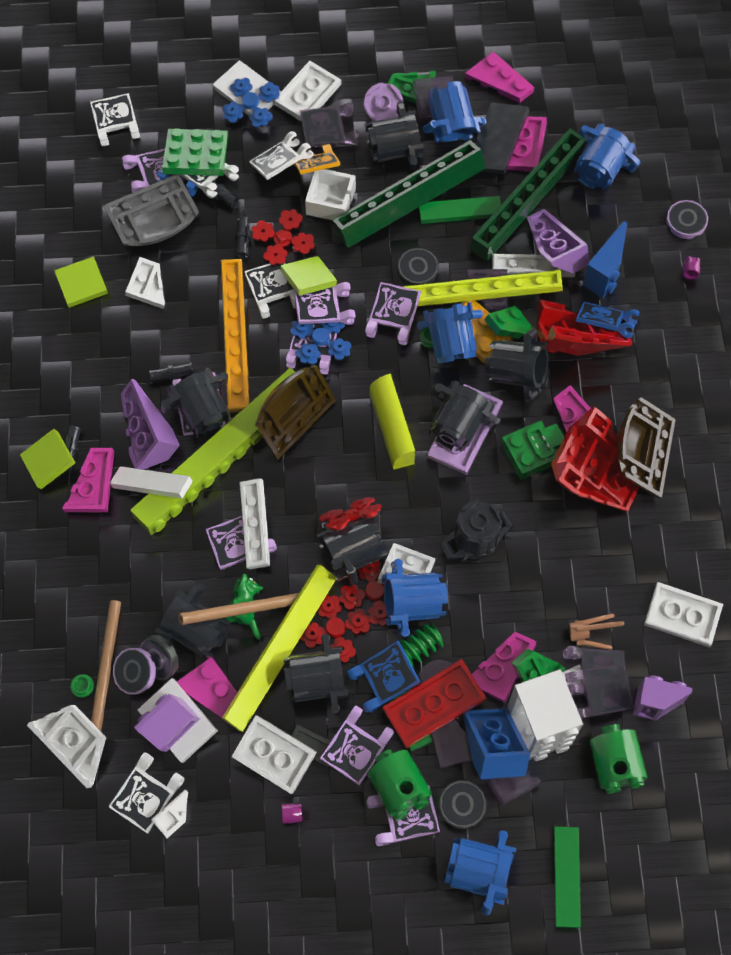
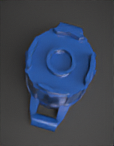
M448 82V87L438 90V86L432 88L428 92V103L433 120L423 127V131L425 133H433L435 143H439V141L451 142L460 139L466 141L472 139V134L475 132L477 134L480 133V127L486 124V119L473 116L467 89L462 85V82Z
M602 123L598 124L595 129L584 125L578 132V134L586 138L585 144L587 146L576 162L574 172H578L580 176L578 180L591 189H594L595 186L602 187V190H604L612 183L621 167L634 172L641 161L633 154L635 150L634 143H630L621 132L613 128L604 127L605 125Z
M467 302L466 306H462V303L452 305V308L443 310V308L429 313L428 311H423L425 321L418 322L417 327L419 330L430 328L434 355L438 363L476 356L475 351H477L472 319L482 318V310H473L472 303Z
M398 558L391 562L392 573H385V575H382L381 580L384 583V602L388 617L385 619L387 625H397V634L400 638H403L410 634L408 621L435 619L445 616L447 612L442 611V604L448 603L446 583H440L439 578L443 577L442 574L422 573L404 575L403 561Z
M506 831L499 832L496 840L497 847L464 838L454 839L444 883L449 884L450 887L486 896L482 906V913L484 915L491 913L494 905L493 902L504 905L503 899H506L508 889L505 886L510 864H512L514 857L512 852L516 853V848L505 845L508 838Z

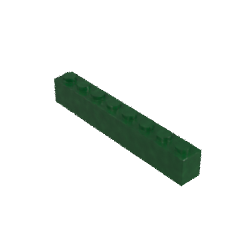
M569 129L472 237L471 251L485 261H488L492 254L502 246L578 160L584 151L586 138Z
M470 140L332 219L338 238L349 248L471 176L476 175L485 169L481 149Z

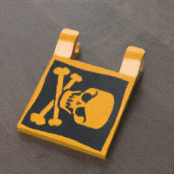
M331 145L322 146L324 153L313 155L309 159H300L293 165L296 166L300 174L340 166V161L333 153Z

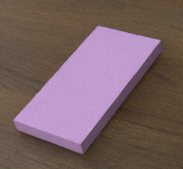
M463 385L483 395L488 402L489 400L494 402L491 413L497 416L503 403L502 400L468 385ZM481 424L469 447H466L463 452L459 451V447H453L452 450H449L434 440L427 458L467 475L490 428Z

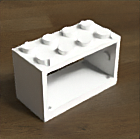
M561 669L515 685L507 709L530 752L529 760L534 758L535 761H540L548 757L547 754L556 751L558 754L570 749L569 746L573 744L572 742L576 739L583 723Z

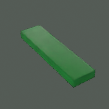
M500 196L427 202L419 207L421 224L490 218L501 206Z
M554 827L555 927H581L579 827Z

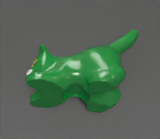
M243 574L241 579H237L233 589L235 599L229 602L228 605L253 601V596L259 593L263 587L258 586L253 579H247V575ZM255 612L225 617L230 622L249 625L253 636L257 640L261 639L254 619Z

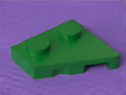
M429 71V74L418 75V72H409L408 74L393 73L388 84H392L399 89L403 100L422 106L436 77V71Z
M516 306L490 313L484 319L496 335L510 336L520 339L521 336H524L526 332L533 328Z
M529 648L511 662L522 683L560 669L561 672L566 670L561 664Z

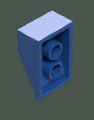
M625 221L587 265L582 285L602 299L607 293L611 294L617 286L616 280L620 276L618 271L627 229Z
M507 708L469 710L463 714L472 761L480 779L526 775L530 752Z

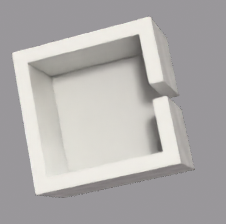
M326 169L315 171L305 200L306 215L332 220L350 210V204L356 190L355 176Z

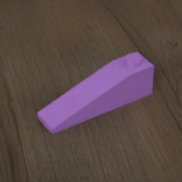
M545 209L527 217L539 253L550 265L570 273L587 267L590 260L588 247L584 241Z
M131 379L121 393L124 417L128 418L129 428L126 429V435L131 439V447L128 448L129 455L135 469L144 470L169 460L179 447V443L173 429L134 379Z

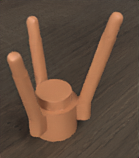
M614 614L575 621V623L569 624L570 640L576 641L577 646L586 645L611 650L612 646L587 641L585 638L590 637L589 630L623 626L624 622L589 625L614 617Z

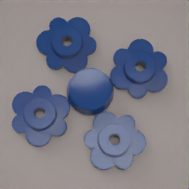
M237 78L235 83L231 84L230 90L234 92L236 97H243L242 104L231 102L230 105H224L222 108L223 118L234 123L243 117L242 112L245 107L246 109H253V114L249 118L254 127L267 126L268 121H271L273 116L268 112L267 108L261 109L257 106L260 100H266L268 103L272 102V100H277L280 97L278 92L280 90L279 86H274L272 82H267L265 86L259 88L260 93L257 96V94L250 92L253 86L250 84L249 78Z
M293 321L290 333L293 336H298L300 339H304L305 336H311V340L314 343L309 346L303 344L301 349L296 351V356L300 358L301 363L316 364L317 358L321 356L318 346L328 344L329 348L328 354L334 356L335 359L342 360L344 356H349L351 343L343 341L341 338H338L336 341H330L329 335L332 332L339 333L340 329L345 327V324L341 322L321 323V326L324 328L313 330V323L299 324L298 321Z

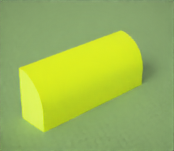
M387 374L378 378L370 385V397L394 470L413 465L415 449L391 374Z

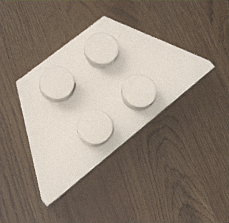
M70 705L58 712L28 723L27 726L86 788H91L94 784L106 736L76 705Z

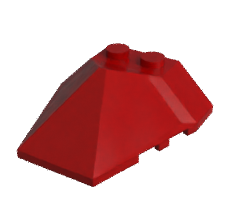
M539 300L536 330L540 341L548 342L546 348L549 352L555 353L560 351L579 356L632 345L631 338H625L618 331L576 322L580 310L574 313L565 310L566 305Z
M592 407L569 427L551 463L555 479L575 495L625 512L629 511L639 487L622 476L617 458L618 436L612 428L613 423L596 407Z

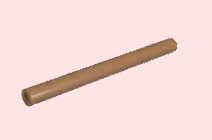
M299 593L180 613L178 616L179 623L185 625L292 606Z
M111 600L109 604L91 722L100 731L102 729L121 602Z

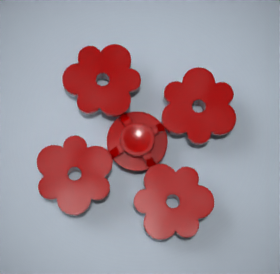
M294 209L281 212L279 223L283 225L285 230H280L276 234L273 230V225L266 223L264 220L258 221L257 225L252 227V236L255 240L261 239V241L266 242L268 238L274 237L276 245L274 247L268 246L267 252L263 255L264 259L269 261L271 265L285 263L287 251L283 250V247L289 246L291 242L294 245V250L300 251L302 254L309 253L310 249L315 247L313 235L299 233L298 236L292 238V234L287 231L292 228H298L299 223L303 220L302 215L297 214V211Z
M366 497L354 501L350 505L352 509L345 512L342 509L330 510L322 514L319 520L320 522H330L325 525L326 528L334 529V531L341 530L347 526V523L353 522L362 516L366 519L376 516L377 512L381 510V504L370 505L375 500L374 498Z
M378 560L357 569L359 578L370 582L366 586L365 592L359 589L357 585H352L351 587L343 586L341 589L342 595L339 597V600L344 603L346 609L351 610L355 606L360 607L362 605L361 600L366 595L368 599L375 601L373 607L368 609L370 623H379V625L385 626V619L388 617L385 604L380 601L384 596V586L376 581L377 576L381 573V563Z
M326 595L318 608L319 616H326L330 619L326 623L325 629L319 627L318 623L315 622L311 625L308 624L300 640L305 642L308 648H313L316 644L321 645L323 643L321 636L327 633L330 637L336 638L334 644L330 645V647L341 646L344 649L340 653V660L346 663L349 661V658L355 656L356 650L352 647L353 643L351 640L345 641L340 636L345 633L346 628L352 630L354 634H359L360 631L363 633L368 632L370 629V616L366 615L363 609H357L355 613H348V619L344 623L340 618H335L337 613L341 611L339 598Z

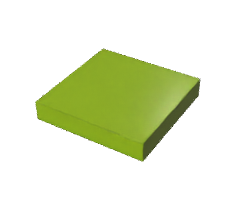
M318 256L281 265L282 274L299 296L331 288L337 284L336 278Z
M94 257L54 270L68 307L108 294Z
M55 429L51 430L20 454L36 486L40 489L75 464L64 441Z

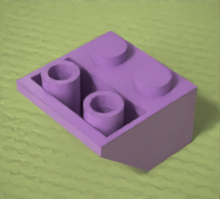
M658 676L645 677L637 689L633 715L657 720L683 704L692 693V688L686 687L685 683L679 681L665 682Z
M172 694L160 697L155 703L156 707L151 712L144 713L138 719L139 723L134 727L155 747L165 752L200 720L198 715L182 698Z

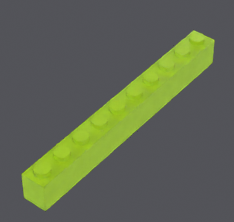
M291 367L171 473L190 476L193 481L183 498L148 494L130 510L133 518L150 535L161 531L171 517H176L182 511L184 505L188 502H193L204 487L208 488L211 486L215 478L220 473H225L234 460L242 458L252 444L256 445L261 440L262 436L255 426L259 411L275 387L288 376L295 373Z

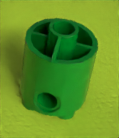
M619 724L601 728L602 735L596 736L589 741L600 788L606 789L607 794L621 791L620 787L630 785V789L644 786V780L648 777L636 731L629 729L621 730ZM620 767L627 769V772L623 775L615 773Z
M386 750L375 758L377 763L368 770L367 775L390 817H394L395 821H400L408 815V811L414 808L420 810L429 804L428 799L431 797L432 792L408 750H401L395 753L391 750Z

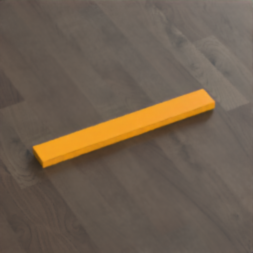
M242 259L221 260L226 373L228 374L227 403L230 413L241 412L249 405Z

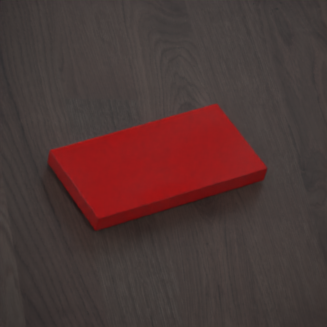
M461 659L382 708L405 747L408 748L481 704L487 698Z

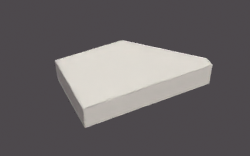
M186 790L182 791L151 819L166 838L186 821L188 797Z

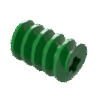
M431 621L429 622L430 627L424 624L422 625V631L416 629L414 631L415 637L409 634L407 641L404 639L399 640L412 667L413 658L421 662V653L425 657H429L427 649L435 653L436 643L440 647H444L442 636Z

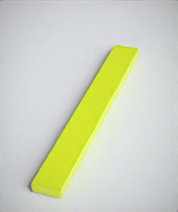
M561 270L404 286L405 288L421 291L417 306L563 291Z
M322 565L315 567L224 713L222 719L237 730L243 731L283 667L284 658L289 657L334 584L336 576Z

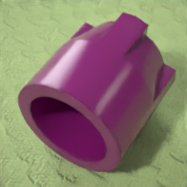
M686 257L683 266V276L685 278L696 279L700 276V259L698 257Z
M282 804L283 824L302 822L301 804Z

